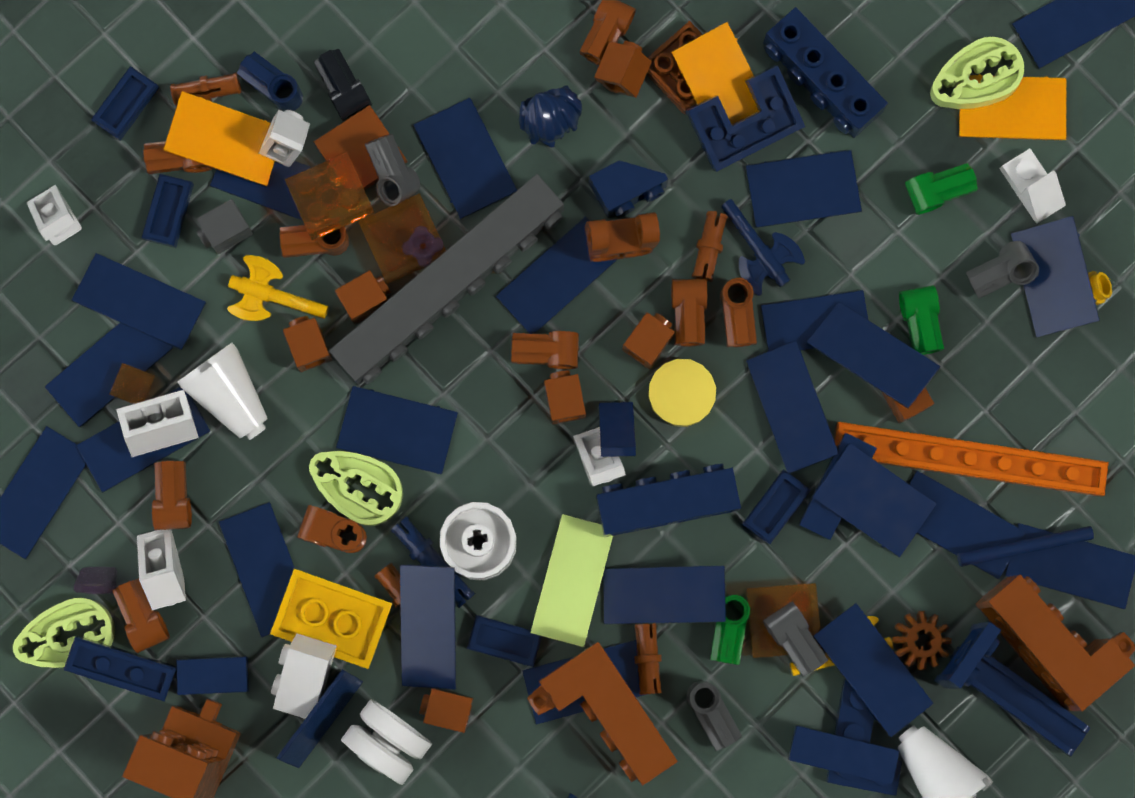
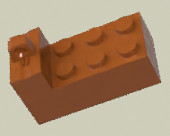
M1021 574L1006 577L976 602L975 605L992 624L1001 629L1000 634L1064 709L1067 711L1083 712L1135 667V664L1129 658L1135 651V644L1124 632H1120L1112 638L1094 639L1087 645L1076 631L1070 632L1061 622L1064 620L1061 612L1051 603L1046 605L1038 594L1041 590L1030 577L1026 576L1023 578Z
M595 642L540 679L541 685L527 697L534 711L540 715L555 707L560 711L583 696L585 701L580 703L582 709L592 723L597 719L605 729L599 733L611 752L619 750L624 758L619 762V765L631 782L638 779L643 786L678 762L599 642Z
M207 699L200 714L180 706H172L162 730L139 736L122 777L171 798H214L242 732L216 721L222 704L215 700Z

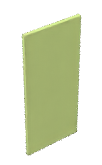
M562 514L530 633L584 647L613 536L604 537L601 524Z

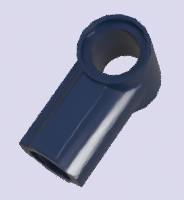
M255 51L247 55L240 63L239 70L237 71L238 77L271 100L279 110L283 112L285 110L295 111L300 107L303 102V94L292 76L284 74ZM289 87L293 89L289 97L284 99L278 98V94L283 88Z

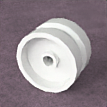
M471 502L458 507L446 518L440 531V549L444 560L450 567H455L457 574L469 580L485 581L499 576L510 566L516 553L517 537L511 520L501 509L489 503ZM477 536L484 537L486 541L482 544L481 549H476L472 544L473 539Z
M370 699L361 711L360 716L374 732L371 733L360 725H351L341 741L368 766L403 785L414 769L412 764L399 752L403 751L415 759H422L432 743L393 712Z

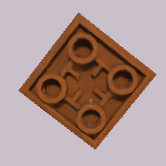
M690 21L647 57L652 61L647 75L684 115L686 114L685 110L697 105L671 52L703 35Z
M370 105L313 141L351 199L379 181L365 144L387 135L389 132ZM399 149V151H400V153H401V155H402V158H403V160H404V162H405V164H406V163H407V159H406V157L404 156V154L402 153V151Z

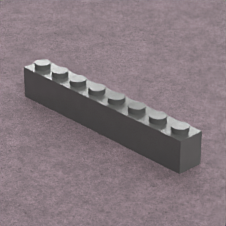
M536 174L332 347L329 352L358 385H361L363 382L367 385L370 384L382 373L380 368L389 360L395 362L408 351L406 345L413 339L421 340L434 329L432 323L443 315L444 318H447L460 307L458 301L467 293L473 296L480 291L486 284L484 279L493 271L499 274L512 262L510 257L519 249L522 252L528 250L538 240L536 235L545 227L548 230L555 227L563 219L561 215L564 212L563 202L541 177Z

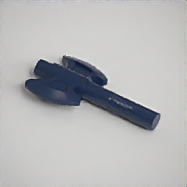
M732 199L726 201L721 208L753 250L756 257L754 261L748 260L744 256L739 258L741 278L747 280L752 285L753 293L757 296L762 295V284L768 275L780 288L786 285L791 279L785 273L786 270L782 265L787 262L800 265L805 263L799 246L788 236L773 232L774 246L770 249L768 245L764 244L750 223H748Z

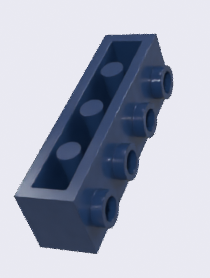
M796 7L766 33L763 44L768 56L775 62L779 60L788 69L787 73L791 80L798 86L804 85L811 93L810 98L813 103L821 110L826 109L834 117L833 122L842 133H849L855 138L884 112L888 105L887 101Z
M723 463L703 467L704 473L691 476L690 470L669 474L670 480L657 482L656 477L636 480V487L623 489L622 484L602 487L603 493L597 494L596 500L604 537L739 511L741 504L733 467L724 469Z

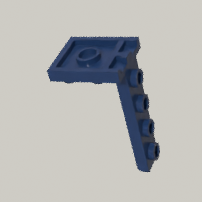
M991 622L973 624L960 647L957 646L950 656L951 660L942 673L936 676L934 681L942 687L949 689H961L963 685L966 687L972 686L1067 756L1071 757L1091 728L991 656L1000 643V640L996 637L1001 632V629Z

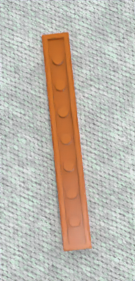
M836 423L834 441L837 447L846 432L876 447L877 449L872 459L879 464L1100 497L1105 496L1109 462L850 423Z

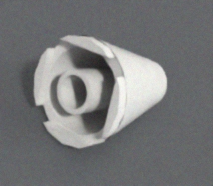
M233 343L227 345L177 381L181 389L237 437L242 438L246 435L251 440L266 429L263 422L268 419L240 353Z
M913 725L898 738L902 742L898 746V750L922 798H976L977 792L981 789L985 791L993 783L986 773L925 726L917 729Z

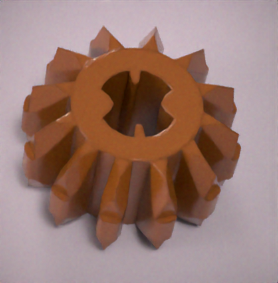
M918 611L917 621L911 614H906L904 619L907 626L897 623L894 627L903 634L902 637L896 636L891 638L892 643H902L903 646L894 653L898 657L906 653L908 654L904 665L907 667L913 665L915 660L917 661L918 670H925L927 661L932 667L939 666V661L935 654L947 658L949 653L941 648V645L952 643L951 638H942L941 633L949 629L948 625L943 624L936 628L939 616L933 614L927 621L925 611ZM919 631L920 635L926 634L928 636V640L925 641V649L923 646L917 647L915 645V641L918 640L917 632Z

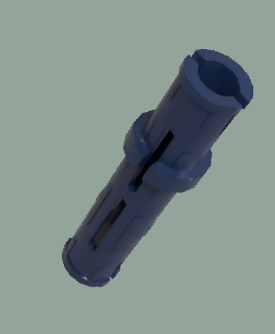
M407 516L400 521V524L408 534L398 524L390 530L411 552L409 556L413 561L417 559L424 566L450 567L433 548L432 544L434 542L430 538L426 540ZM455 572V603L460 608L466 600L457 590L467 600L476 593Z

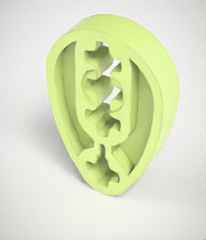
M998 37L978 39L961 49L942 67L930 90L931 99L940 107L953 109L978 108L1005 100L1015 92L1023 78V58L1019 50L1005 39ZM1002 56L1005 60L1011 59L1013 61L1010 69L1006 65L1000 67L995 73V77L991 73L983 75L981 83H978L976 79H969L972 70L976 74H980L984 71L987 63L990 67L997 66ZM942 84L946 88L956 87L953 89L951 97L946 93H939Z
M345 451L320 452L311 459L309 472L317 488L329 503L349 519L360 525L376 526L390 520L399 510L403 499L402 484L394 470L385 463L369 456ZM330 459L332 460L330 466L341 477H337L334 474L330 475L329 473H325L323 477L318 476L320 470L316 466L319 461L325 463ZM357 476H361L360 483L363 486L369 488L372 484H375L377 486L375 491L381 496H385L387 492L391 493L390 500L394 503L391 508L384 507L383 510H379L377 500L370 498L368 502L363 501L365 495L361 491L355 490L353 494L348 492L350 487L346 484L349 478L354 480Z
M86 598L69 599L39 614L26 625L14 640L13 653L18 660L39 667L64 668L75 636L67 639L68 645L66 646L63 642H56L55 636L60 635V628L63 627L64 631H74L77 629V622L80 621L82 626H89L93 624V617L96 616L98 620L105 621V626L100 628L101 634L98 635L96 631H88L84 633V638L111 646L115 635L114 621L109 611L97 601ZM29 638L31 642L37 643L47 641L46 644L38 646L39 648L34 650L33 657H31L30 653H23L22 647L27 645L26 639Z

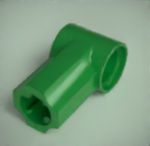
M968 163L937 174H933V172L924 173L905 182L916 215L931 212L945 205V202L978 190L977 178L973 168Z
M931 285L899 291L900 311L904 321H907L912 348L922 355L943 351L944 345L937 316L940 313V305L935 286Z
M730 595L726 597V604L729 601L737 602L742 608V615L737 621L729 620L726 617V622L715 623L709 660L740 665L746 623L750 615V606L743 597Z

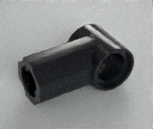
M340 49L329 50L321 54L314 61L318 73L330 91L329 97L342 121L355 115L367 106H372L359 79H355Z

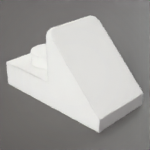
M1030 148L1000 167L1001 172L1036 224L1066 206L1056 172L1053 170L1047 174Z
M56 185L26 202L39 232L46 241L50 240L53 245H58L82 229Z
M600 427L573 436L589 483L592 486L610 482L613 479L626 475L619 456L601 457Z

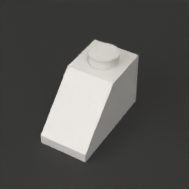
M278 110L272 119L258 154L290 167L302 152L310 123L303 121V117L294 111L285 110L283 112Z
M156 530L138 535L139 581L152 610L186 601L184 576L172 530Z

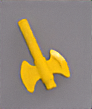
M254 255L244 256L243 260L249 268L250 277L241 278L232 275L229 280L228 288L244 294L241 301L227 308L232 315L240 319L259 321L269 318L271 312L265 309L263 301H271L323 319L327 316L329 306L275 289L274 286L269 285L271 280L282 279L283 274L274 263L266 258Z

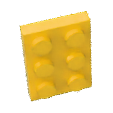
M294 569L270 634L292 642L298 633L336 645L335 658L369 669L392 603Z

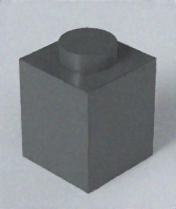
M233 199L197 218L201 229L196 231L206 249L212 246L218 254L253 235Z

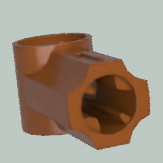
M602 0L594 16V24L581 47L580 55L588 61L599 65L609 41L617 43L621 35L624 36L636 13V8L619 0Z
M166 141L144 144V162L149 174L184 170L188 173H200L213 169L204 164L163 151Z
M335 219L324 220L318 224L280 227V245L283 258L317 254L337 256L345 252L349 246V237L345 227ZM328 232H340V240L333 245L326 244L324 237Z
M743 278L729 280L720 292L727 347H744L757 344L752 302L754 291L752 285ZM731 287L741 288L745 293L744 302H732L728 297V289Z
M672 279L671 299L672 309H675V345L683 347L704 345V309H707V280Z
M552 331L549 334L513 333L512 363L547 365V367L554 369L578 368L579 333L571 331Z
M161 461L154 463L156 500L152 502L154 529L191 528L192 510L189 497L187 498L186 462Z
M139 578L128 581L112 590L126 622V625H124L126 635L136 653L170 638L161 614L157 610H152Z

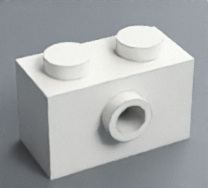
M184 390L116 409L124 440L131 457L199 438Z
M298 633L290 645L284 644L279 658V664L284 665L282 674L276 675L271 689V694L276 695L273 709L306 719L325 693L337 646Z

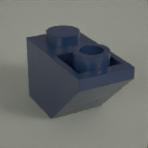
M620 160L589 176V186L607 218L614 215L617 218H621L635 209L634 204L644 199L647 202H651L665 193L663 189L667 187L668 183L665 173Z

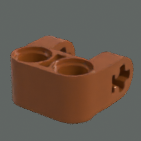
M655 212L638 214L634 218L605 221V219L587 221L585 224V234L591 262L647 255L653 252V249L660 241L659 222Z

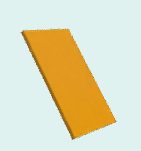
M725 22L671 53L696 103L699 104L715 95L719 96L732 125L759 110L745 80L754 75L737 42L738 39L735 38L728 22Z
M970 75L969 79H976L978 83H981L983 75ZM1047 76L1023 77L1015 92L1005 100L978 108L959 109V137L1066 140V78H1049Z
M181 91L163 151L264 186L268 185L275 162L258 154L270 127V122Z

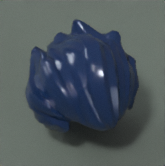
M568 85L558 89H551L544 93H537L534 97L527 98L521 102L519 112L520 129L529 135L531 144L535 145L540 141L551 148L555 147V141L562 139L565 132L569 133L570 129L573 132L577 130L578 120L582 113V103L578 99L577 94L572 92Z

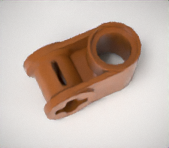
M312 505L307 507L297 538L323 547L328 546L346 553L359 552L367 542L366 531L361 525L353 520ZM353 528V533L357 535L356 541L350 540L346 545L347 541L342 538L344 532L350 533Z

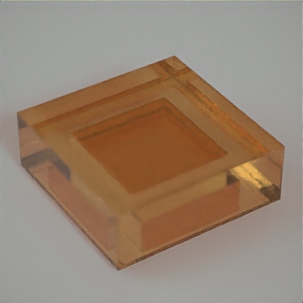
M122 363L109 395L132 404L146 401L155 376Z

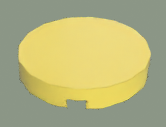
M675 359L664 363L655 371L649 383L648 399L653 412L661 420L672 426L688 427L701 422L710 413L716 401V385L712 375L702 364L691 359Z

